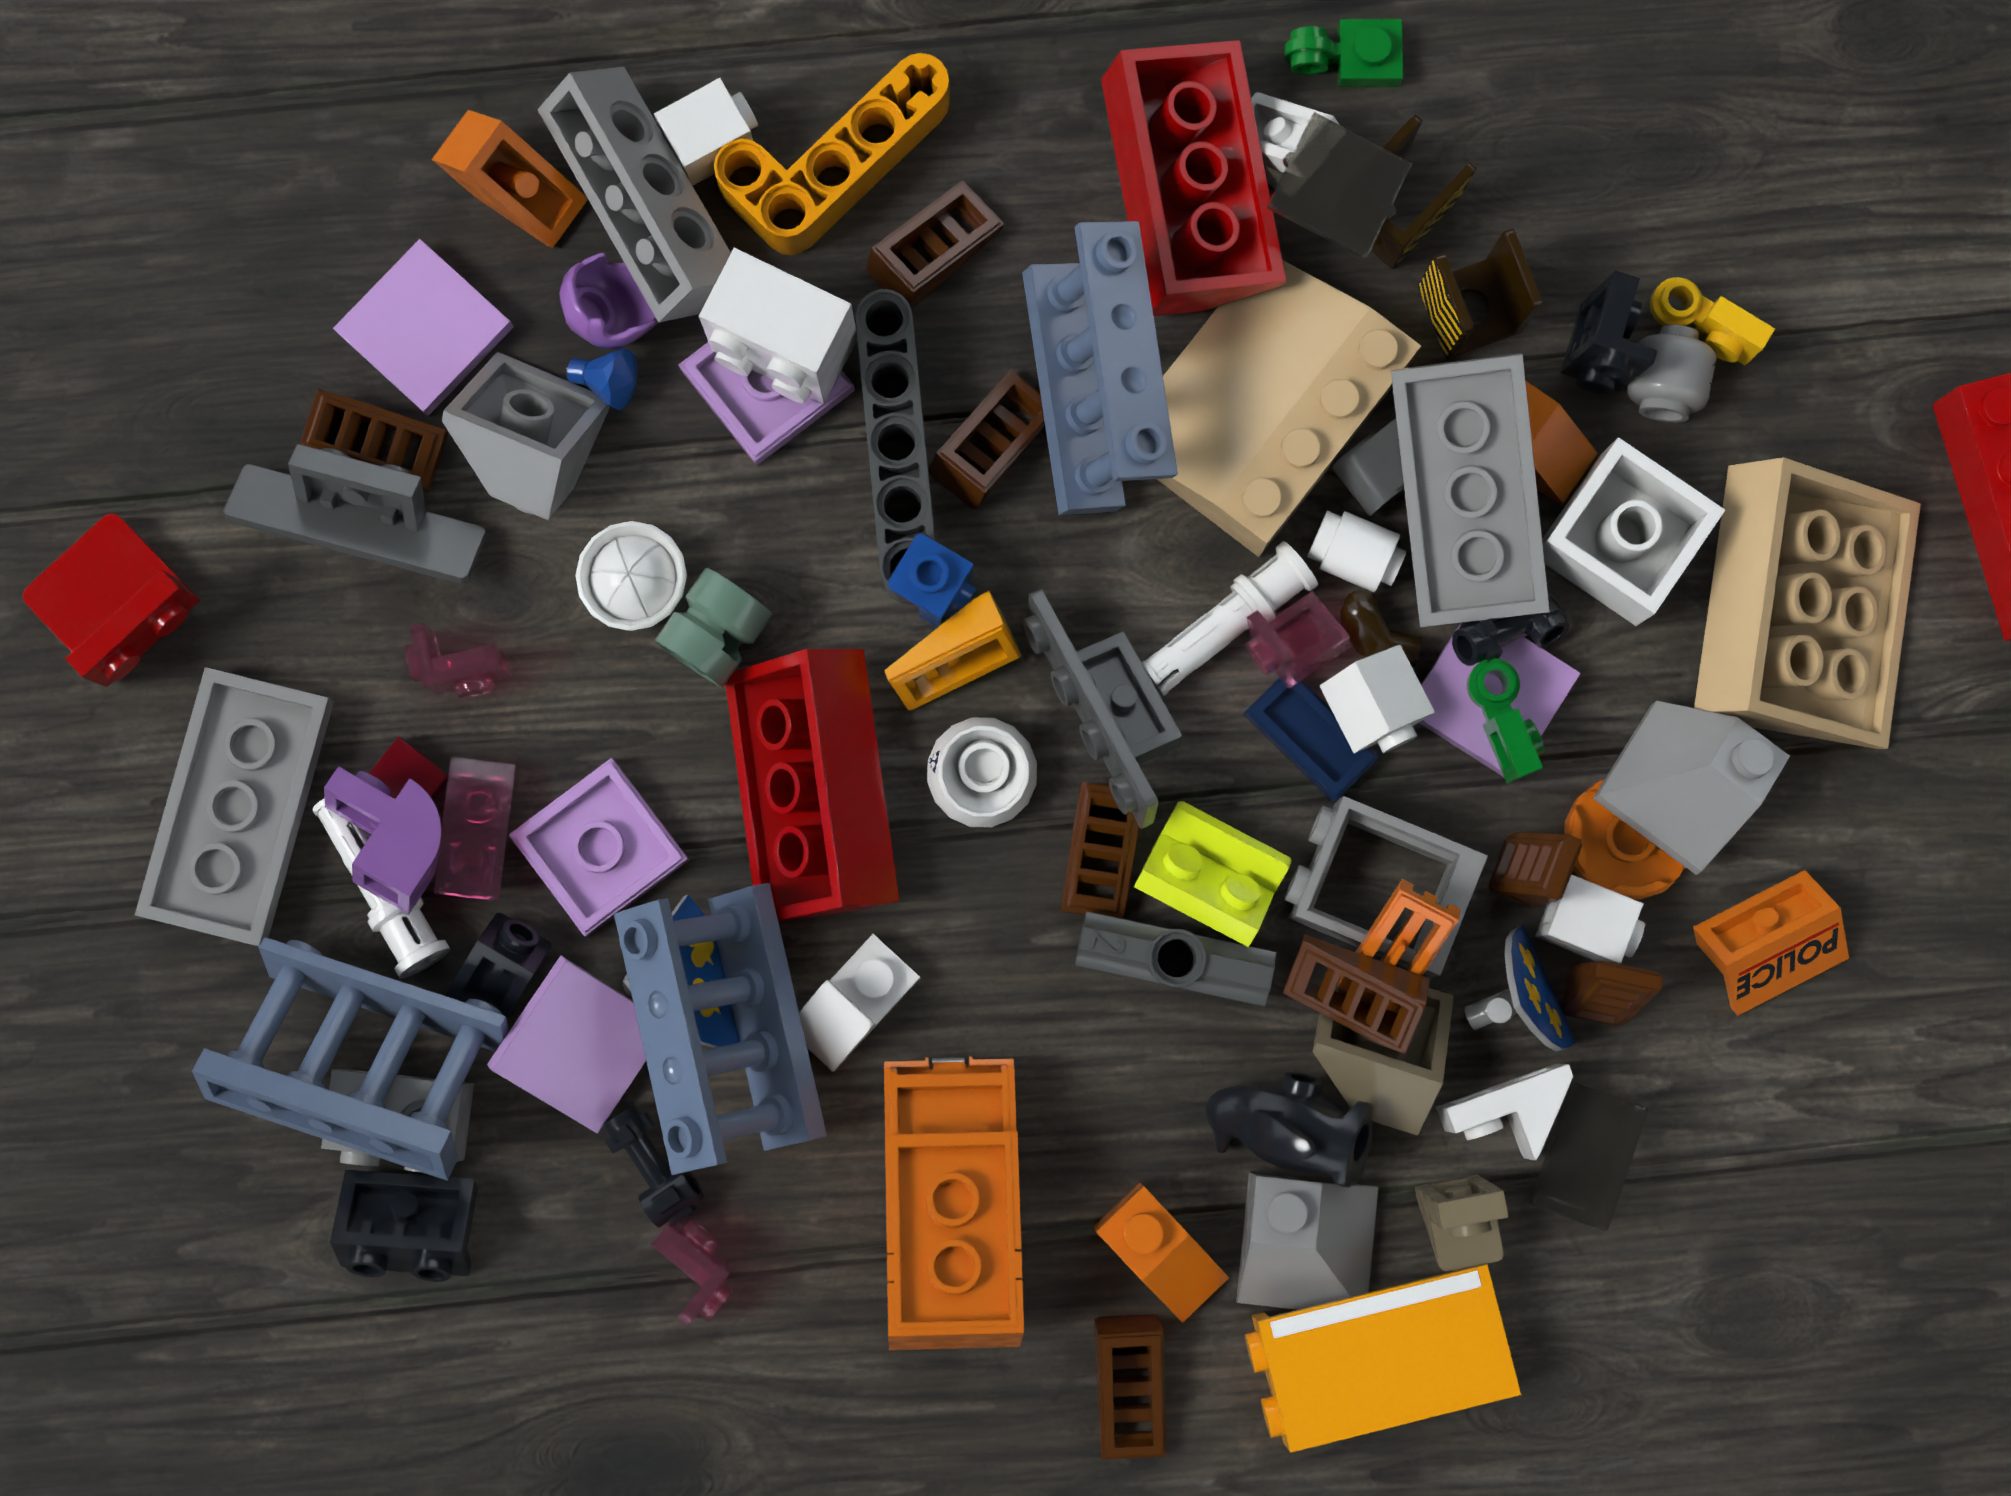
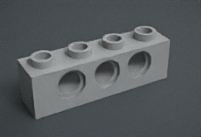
M625 67L570 72L537 109L658 323L700 314L731 254L730 250Z

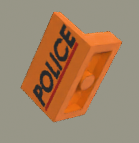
M1806 870L1693 927L1697 945L1724 975L1730 1007L1737 1016L1849 959L1841 908Z

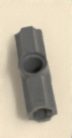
M1086 911L1075 967L1159 984L1165 988H1177L1265 1007L1271 989L1276 952L1195 935L1184 929H1168ZM1178 941L1190 950L1192 965L1183 977H1171L1160 969L1158 953L1164 943Z

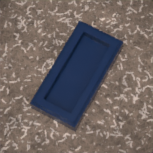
M1290 667L1243 714L1332 803L1380 757L1371 747L1353 753L1331 708Z

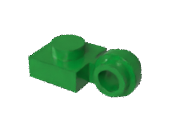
M1340 19L1337 27V43L1328 39L1327 30L1321 27L1306 26L1294 29L1290 33V40L1284 45V59L1291 64V71L1298 75L1321 74L1328 70V64H1338V87H1400L1403 80L1402 19Z
M1494 658L1488 662L1486 659L1478 663L1470 671L1467 678V692L1471 700L1482 709L1487 721L1482 726L1505 781L1510 783L1542 769L1543 766L1539 756L1544 755L1545 750L1540 733L1531 719L1523 721L1519 709L1512 710L1510 704L1516 699L1520 690V678L1516 669L1505 660ZM1486 675H1495L1500 679L1502 683L1501 694H1492L1485 688L1484 678Z

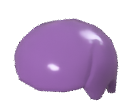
M598 253L584 259L581 263L575 264L564 275L559 293L566 323L573 332L592 345L614 350L623 348L643 337L658 323L624 262H610L606 260L605 253Z

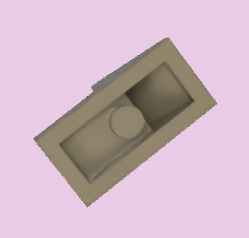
M1478 1174L1414 1186L1421 1214L1441 1270H1457L1498 1262L1503 1259L1504 1253L1497 1220L1508 1218V1211L1502 1189Z

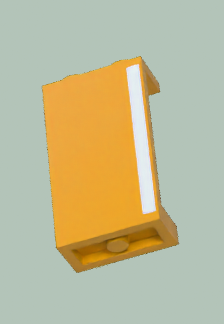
M1488 1264L1452 1270V1272L1271 1317L1265 1312L1253 1314L1251 1316L1255 1332L1245 1334L1254 1373L1266 1372L1271 1392L1270 1397L1261 1399L1269 1435L1271 1438L1282 1436L1283 1443L1290 1453L1521 1395Z

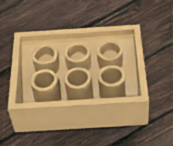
M1283 261L1286 282L1282 286L1218 306L1163 376L1178 475L1173 478L1157 480L1258 557L1266 550L1393 387L1391 370L1408 368L1421 348L1419 343L1371 307Z
M1784 457L1729 465L1723 501L1725 512L1721 516L1694 708L1738 717L1753 728L1875 749H1888L1921 503Z

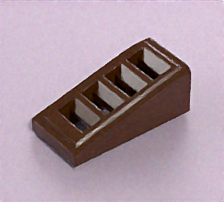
M962 180L874 245L870 251L867 271L883 289L893 290L901 294L908 301L910 308H913L1002 231L1004 223ZM956 209L975 230L968 234L949 213ZM937 226L954 246L949 249L932 231V228ZM918 242L934 261L928 264L912 246Z
M1011 369L937 451L928 469L930 475L970 508L977 509L1045 428L1040 392ZM1007 398L1033 418V420L1026 425L1001 404L1002 401ZM990 417L1016 439L1010 442L989 425L986 420ZM971 438H976L999 457L997 461L994 462L970 442Z
M318 389L306 421L300 445L319 450L322 448H332L345 453L352 459L379 466L391 464L402 468L411 436L422 438L412 471L405 470L412 475L420 476L423 490L430 492L448 432L442 428L346 396ZM342 415L344 417L335 445L329 444L337 417ZM361 421L370 423L361 453L352 451ZM390 429L396 431L387 461L384 462L378 460V456L386 431Z
M1081 782L1060 911L1085 915L1086 911L1124 919L1139 825L1132 812L1126 814L1125 822L1090 817V805L1114 809L1119 808L1109 786ZM1086 831L1123 836L1121 848L1084 842ZM1082 856L1119 862L1117 874L1080 868ZM1078 882L1115 887L1113 899L1076 894Z
M1516 832L1508 835L1489 882L1490 890L1530 908L1562 900L1583 845L1581 844V839L1566 834Z
M1305 934L1284 986L1283 994L1382 1046L1405 1054L1424 1011L1430 979ZM1316 962L1328 967L1321 986L1309 982ZM1341 975L1352 980L1346 995L1335 991ZM1365 987L1376 992L1372 1004L1360 1000ZM1390 1000L1401 1005L1398 1013L1386 1010Z
M1605 961L1573 964V967H1569L1562 1011L1566 1016L1613 1026L1623 1025L1629 1022L1661 990L1663 977L1659 976L1660 973Z
M1145 1314L1095 1318V1358L1101 1459L1167 1456L1164 1331L1159 1316ZM1146 1346L1147 1348L1112 1350V1348ZM1148 1368V1376L1113 1377L1114 1369ZM1149 1395V1403L1113 1405V1397ZM1150 1421L1151 1431L1114 1432V1423Z

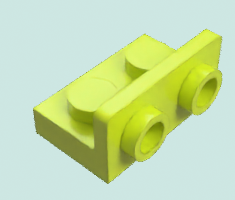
M1179 801L1159 835L1134 887L1249 947L1258 933L1274 893L1286 875L1292 861L1289 856L1190 804Z

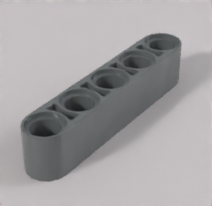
M879 289L870 292L862 298L856 310V330L879 567L887 593L894 600L902 604H912L890 591L888 581L892 576L895 564L903 558L917 534H924L935 541L913 315L908 301L901 294L893 290ZM881 314H892L902 322L900 329L895 334L887 337L872 333L868 326L872 319ZM889 374L899 375L909 384L906 391L895 398H884L878 395L874 390V386L881 377ZM903 435L915 444V448L905 459L898 461L890 460L880 452L882 443L890 436ZM909 496L921 505V510L912 521L899 523L887 516L886 508L888 504L897 497Z

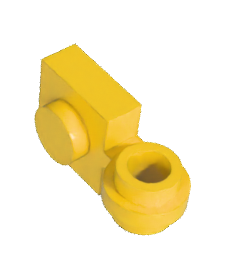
M1674 277L1663 281L1654 290L1650 298L1651 314L1660 325L1689 326L1691 323L1695 324V330L1699 332L1698 337L1714 350L1717 358L1726 362L1734 363L1738 361L1746 365L1763 350L1775 330L1772 326L1722 296L1715 302H1712L1701 295L1700 290L1693 282L1685 278ZM1668 297L1678 298L1683 303L1684 310L1674 309L1670 305Z

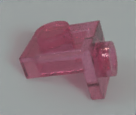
M1313 591L1277 614L1276 618L1270 623L1267 622L1258 610L1246 617L1252 639L1246 643L1249 654L1264 674L1268 675L1275 671L1288 688H1291L1351 648L1349 634Z
M424 623L410 626L413 644L405 645L408 668L414 682L422 681L423 686L432 693L440 695L456 691L459 698L479 696L494 691L496 689L494 681L510 677L505 652L495 644L441 656L436 634Z
M692 1220L685 1227L679 1222L675 1224L671 1222L651 1245L701 1286V1289L677 1318L686 1326L698 1314L709 1322L734 1291L724 1282L735 1269L715 1253L720 1243L703 1227Z

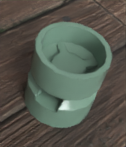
M705 568L685 596L689 604L688 610L686 612H674L654 641L687 667L716 686L723 688L742 661L739 647L742 644H754L773 617V614L758 600L730 580L709 568Z

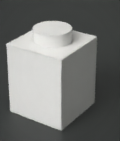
M721 78L654 113L658 127L692 186L715 174L714 162L722 146L737 139L753 140L751 129L758 126L757 120L742 93L739 92L730 96Z
M1401 645L1358 660L1320 685L1353 753L1376 744L1379 745L1383 753L1400 747L1417 737L1413 728L1414 725L1435 713Z
M1571 874L1562 900L1547 904L1535 937L1593 961L1621 964L1624 956L1629 958L1633 956L1643 936L1645 922L1638 920L1644 903Z

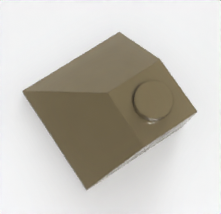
M1337 983L1335 991L1346 995L1347 992L1338 988ZM1432 988L1428 989L1424 1011L1405 1054L1382 1046L1319 1013L1312 1052L1350 1108L1357 1101L1368 1102L1371 1104L1372 1121L1418 1136L1443 1085L1454 996Z

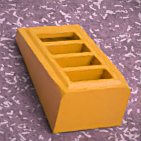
M987 591L966 604L885 669L884 672L888 681L908 711L1018 659L1022 654L1004 615L990 591Z

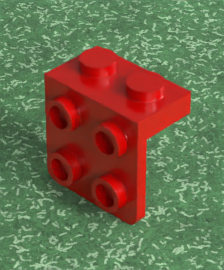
M116 514L103 516L30 583L23 592L25 604L71 651L65 660L81 677L105 687L129 674L139 663L141 655L160 638L175 631L185 621L188 612L201 601L123 518Z

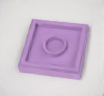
M419 239L333 329L423 413L429 416L514 326L509 319Z
M708 342L678 364L683 374L756 466L855 391L854 384L841 371L825 404L809 397L805 404H801L776 392L771 387L774 380L751 370L749 376L746 377L723 367L715 361L714 358L717 353L712 351Z
M1462 622L1458 625L1456 630L1460 628ZM1451 636L1421 683L1435 713L1419 723L1503 776L1482 726L1487 722L1482 709L1471 700L1467 692L1468 675L1478 663L1472 666L1463 664L1454 652ZM1525 637L1501 646L1503 653L1500 659L1510 663L1516 669L1520 678L1519 693L1510 704L1512 710L1518 708L1523 721L1531 719L1541 736L1581 673L1544 649L1539 648ZM1486 675L1484 678L1485 688L1492 694H1501L1502 683L1500 679L1495 675Z
M612 758L509 834L585 937L592 935L613 919L614 913L625 910L690 861Z
M561 955L487 1065L493 1072L598 1133L646 1062L633 1000Z

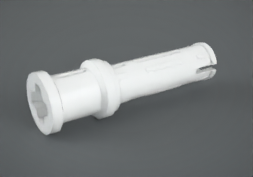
M1283 541L1275 548L1276 555L1251 575L1246 577L1240 574L1233 580L1234 584L1230 586L1232 590L1230 595L1178 634L1163 648L1147 660L1141 662L1155 688L1162 696L1168 694L1185 677L1202 666L1255 623L1260 626L1264 623L1270 624L1276 619L1275 611L1303 589L1312 591L1318 586V582L1307 564L1287 542Z
M324 798L314 805L313 812L315 816L319 817L346 868L352 875V863L372 834L325 808ZM358 886L371 908V911L367 914L369 918L367 922L373 932L380 931L398 962L394 969L400 979L412 976L430 967L450 952V947L446 940H437L420 908L424 903L421 897L408 915L396 906Z

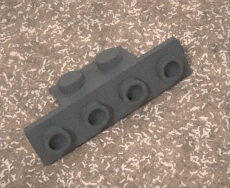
M297 444L288 463L290 475L251 464L245 465L223 509L225 519L231 523L458 584L468 583L486 540L485 529L482 526L426 512L420 476L412 475L404 468L396 465L385 464L379 466L352 459L336 449L322 448L319 450Z
M1039 589L1030 593L1027 618L1022 620L1023 630L1029 645L1036 654L1045 653L1054 669L1050 675L1058 698L1065 707L1073 704L1083 722L1079 726L1083 743L1094 760L1102 758L1112 776L1109 779V787L1118 808L1123 814L1132 812L1141 829L1154 824L1158 799L1139 765L1180 747L1183 737L1124 631L1076 652L1043 590Z

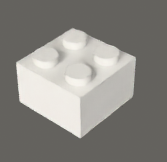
M733 248L699 314L708 343L712 351L717 353L714 358L716 362L742 376L748 377L751 370L774 380L771 387L776 392L801 404H805L808 397L825 404L857 341L851 303L736 248Z
M1618 437L1601 453L1543 537L1544 563L1637 626L1656 613L1725 512V509Z

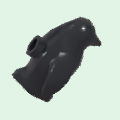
M1287 1072L1284 1074L1282 1083L1242 1084L1220 1089L1209 1098L1205 1108L1208 1123L1214 1132L1216 1148L1219 1153H1225L1236 1137L1263 1161L1298 1172L1327 1173L1331 1175L1337 1185L1350 1188L1351 1184L1355 1185L1359 1181L1366 1165L1373 1130L1371 1104L1357 1101L1349 1110H1346L1321 1093L1323 1081L1319 1078L1303 1073Z

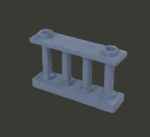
M1139 221L1078 223L1074 228L1080 263L1031 264L1022 272L1058 515L1116 512L1126 506L1122 481L1173 478L1178 475Z
M770 883L749 886L707 899L711 914L707 916L673 921L668 898L658 899L614 913L671 1175L727 1163L723 1146L724 1141L760 1133L763 1149L766 1151L827 1136ZM717 941L725 979L687 985L679 947ZM731 1004L739 1043L702 1050L693 1011ZM745 1068L754 1107L717 1115L708 1076Z
M264 937L258 948L269 977L275 980L237 1051H229L226 1056L205 1048L203 1049L192 1069V1073L204 1099L448 1181L459 1157L452 1132L448 1130L444 1122L480 1047L496 1052L508 1034L509 1029L506 1016L502 1015L491 1004L481 1000L468 999L465 1003L324 957L316 948L301 941L290 940L285 944ZM300 988L334 998L335 1000L298 1071H291L286 1076L265 1069L261 1062ZM360 1007L395 1018L359 1091L351 1092L349 1096L326 1089L322 1081ZM420 1027L455 1038L420 1112H413L409 1117L388 1110L383 1101Z

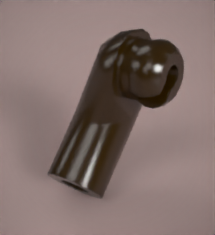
M1356 590L1349 593L1340 610V621L1355 651L1363 657H1369L1394 646L1401 645L1411 666L1415 667L1420 654L1421 636L1389 630L1378 609L1379 602L1371 592Z

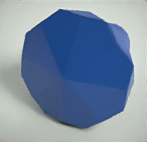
M625 348L592 361L572 358L567 367L568 381L587 385L607 406L622 410L629 404L636 390L638 378L636 356Z

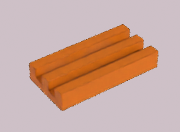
M1401 879L1355 952L1373 958L1406 907L1412 910V912L1380 961L1396 966L1427 918L1435 922V925L1405 969L1423 976L1458 923L1461 909L1450 903L1445 908L1436 903L1437 896L1427 891L1420 895L1413 891L1414 884ZM1341 975L1338 988L1347 992L1352 980ZM1365 987L1361 1000L1372 1004L1376 992ZM1390 1000L1386 1010L1398 1013L1401 1005Z

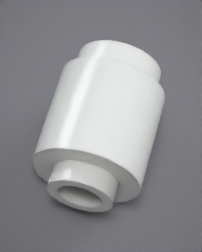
M1327 510L1307 557L1320 562V570L1375 593L1380 582L1392 586L1407 551L1396 547L1400 534L1346 511L1343 512L1342 516H1339Z

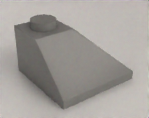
M497 352L443 410L442 422L491 497L513 505L524 513L534 514L549 520L574 489L610 406H607L593 391Z
M1655 701L1647 710L1593 799L1697 875L1706 868L1761 806L1790 755L1738 717Z
M1249 1172L1236 1302L1299 1310L1368 1293L1378 1186L1351 1184L1350 1188L1341 1187L1334 1181Z

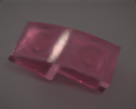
M451 757L434 894L499 901L516 764Z

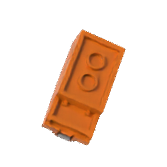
M970 1056L968 1064H965L964 1058H932V1065H929V1057H925V1061H884L889 1350L1020 1347L1024 1335L1014 1059H972V1056Z

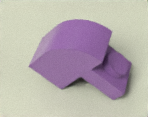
M338 766L324 787L325 808L372 834L352 863L353 883L409 915L437 870L441 843V823L437 808L428 793L412 779L408 780L397 798L394 799L389 796L391 790L388 786L373 775L363 771H358L356 775H353Z

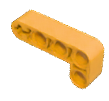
M917 53L904 58L788 170L755 141L748 139L730 141L722 146L714 162L715 175L723 199L772 249L780 254L790 256L803 253L811 248L944 119L950 104L947 69L933 55ZM915 86L920 91L911 98L910 89ZM931 86L933 91L932 95L928 96L926 93L922 92L927 90ZM906 109H907V119H905V118H904V115H903V112H904ZM876 124L886 125L894 132L888 140L881 143L868 142L861 136L865 129ZM836 166L848 171V178L837 186H826L817 180L819 174L828 167ZM740 167H754L761 172L758 179L747 186H738L729 181L733 172ZM786 209H795L805 215L800 225L788 230L778 228L773 224V220L778 213Z

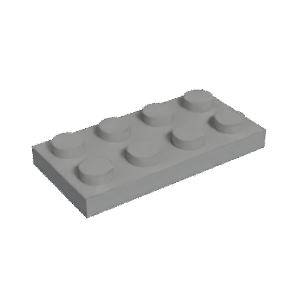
M1517 353L1391 370L1420 627L1550 612L1523 354Z
M207 667L204 668L135 916L255 946H260L264 937L269 938L334 700Z

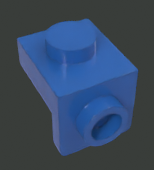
M917 534L888 581L890 591L919 607V617L937 628L947 620L948 616H953L972 601L978 589L969 584L973 577L974 564L924 534Z

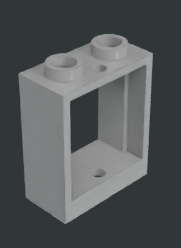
M1345 796L1335 802L1333 809L1322 806L1308 838V841L1318 845L1309 868L1301 865L1297 866L1285 894L1284 900L1294 904L1288 919L1353 946L1359 947L1368 930L1314 908L1346 826L1350 824L1447 865L1435 893V896H1437L1436 903L1445 908L1449 903L1460 908V917L1458 923L1423 974L1428 977L1440 976L1488 855ZM1426 918L1414 949L1407 947L1397 964L1407 968L1432 930L1435 922ZM1385 938L1375 955L1383 957L1393 941Z

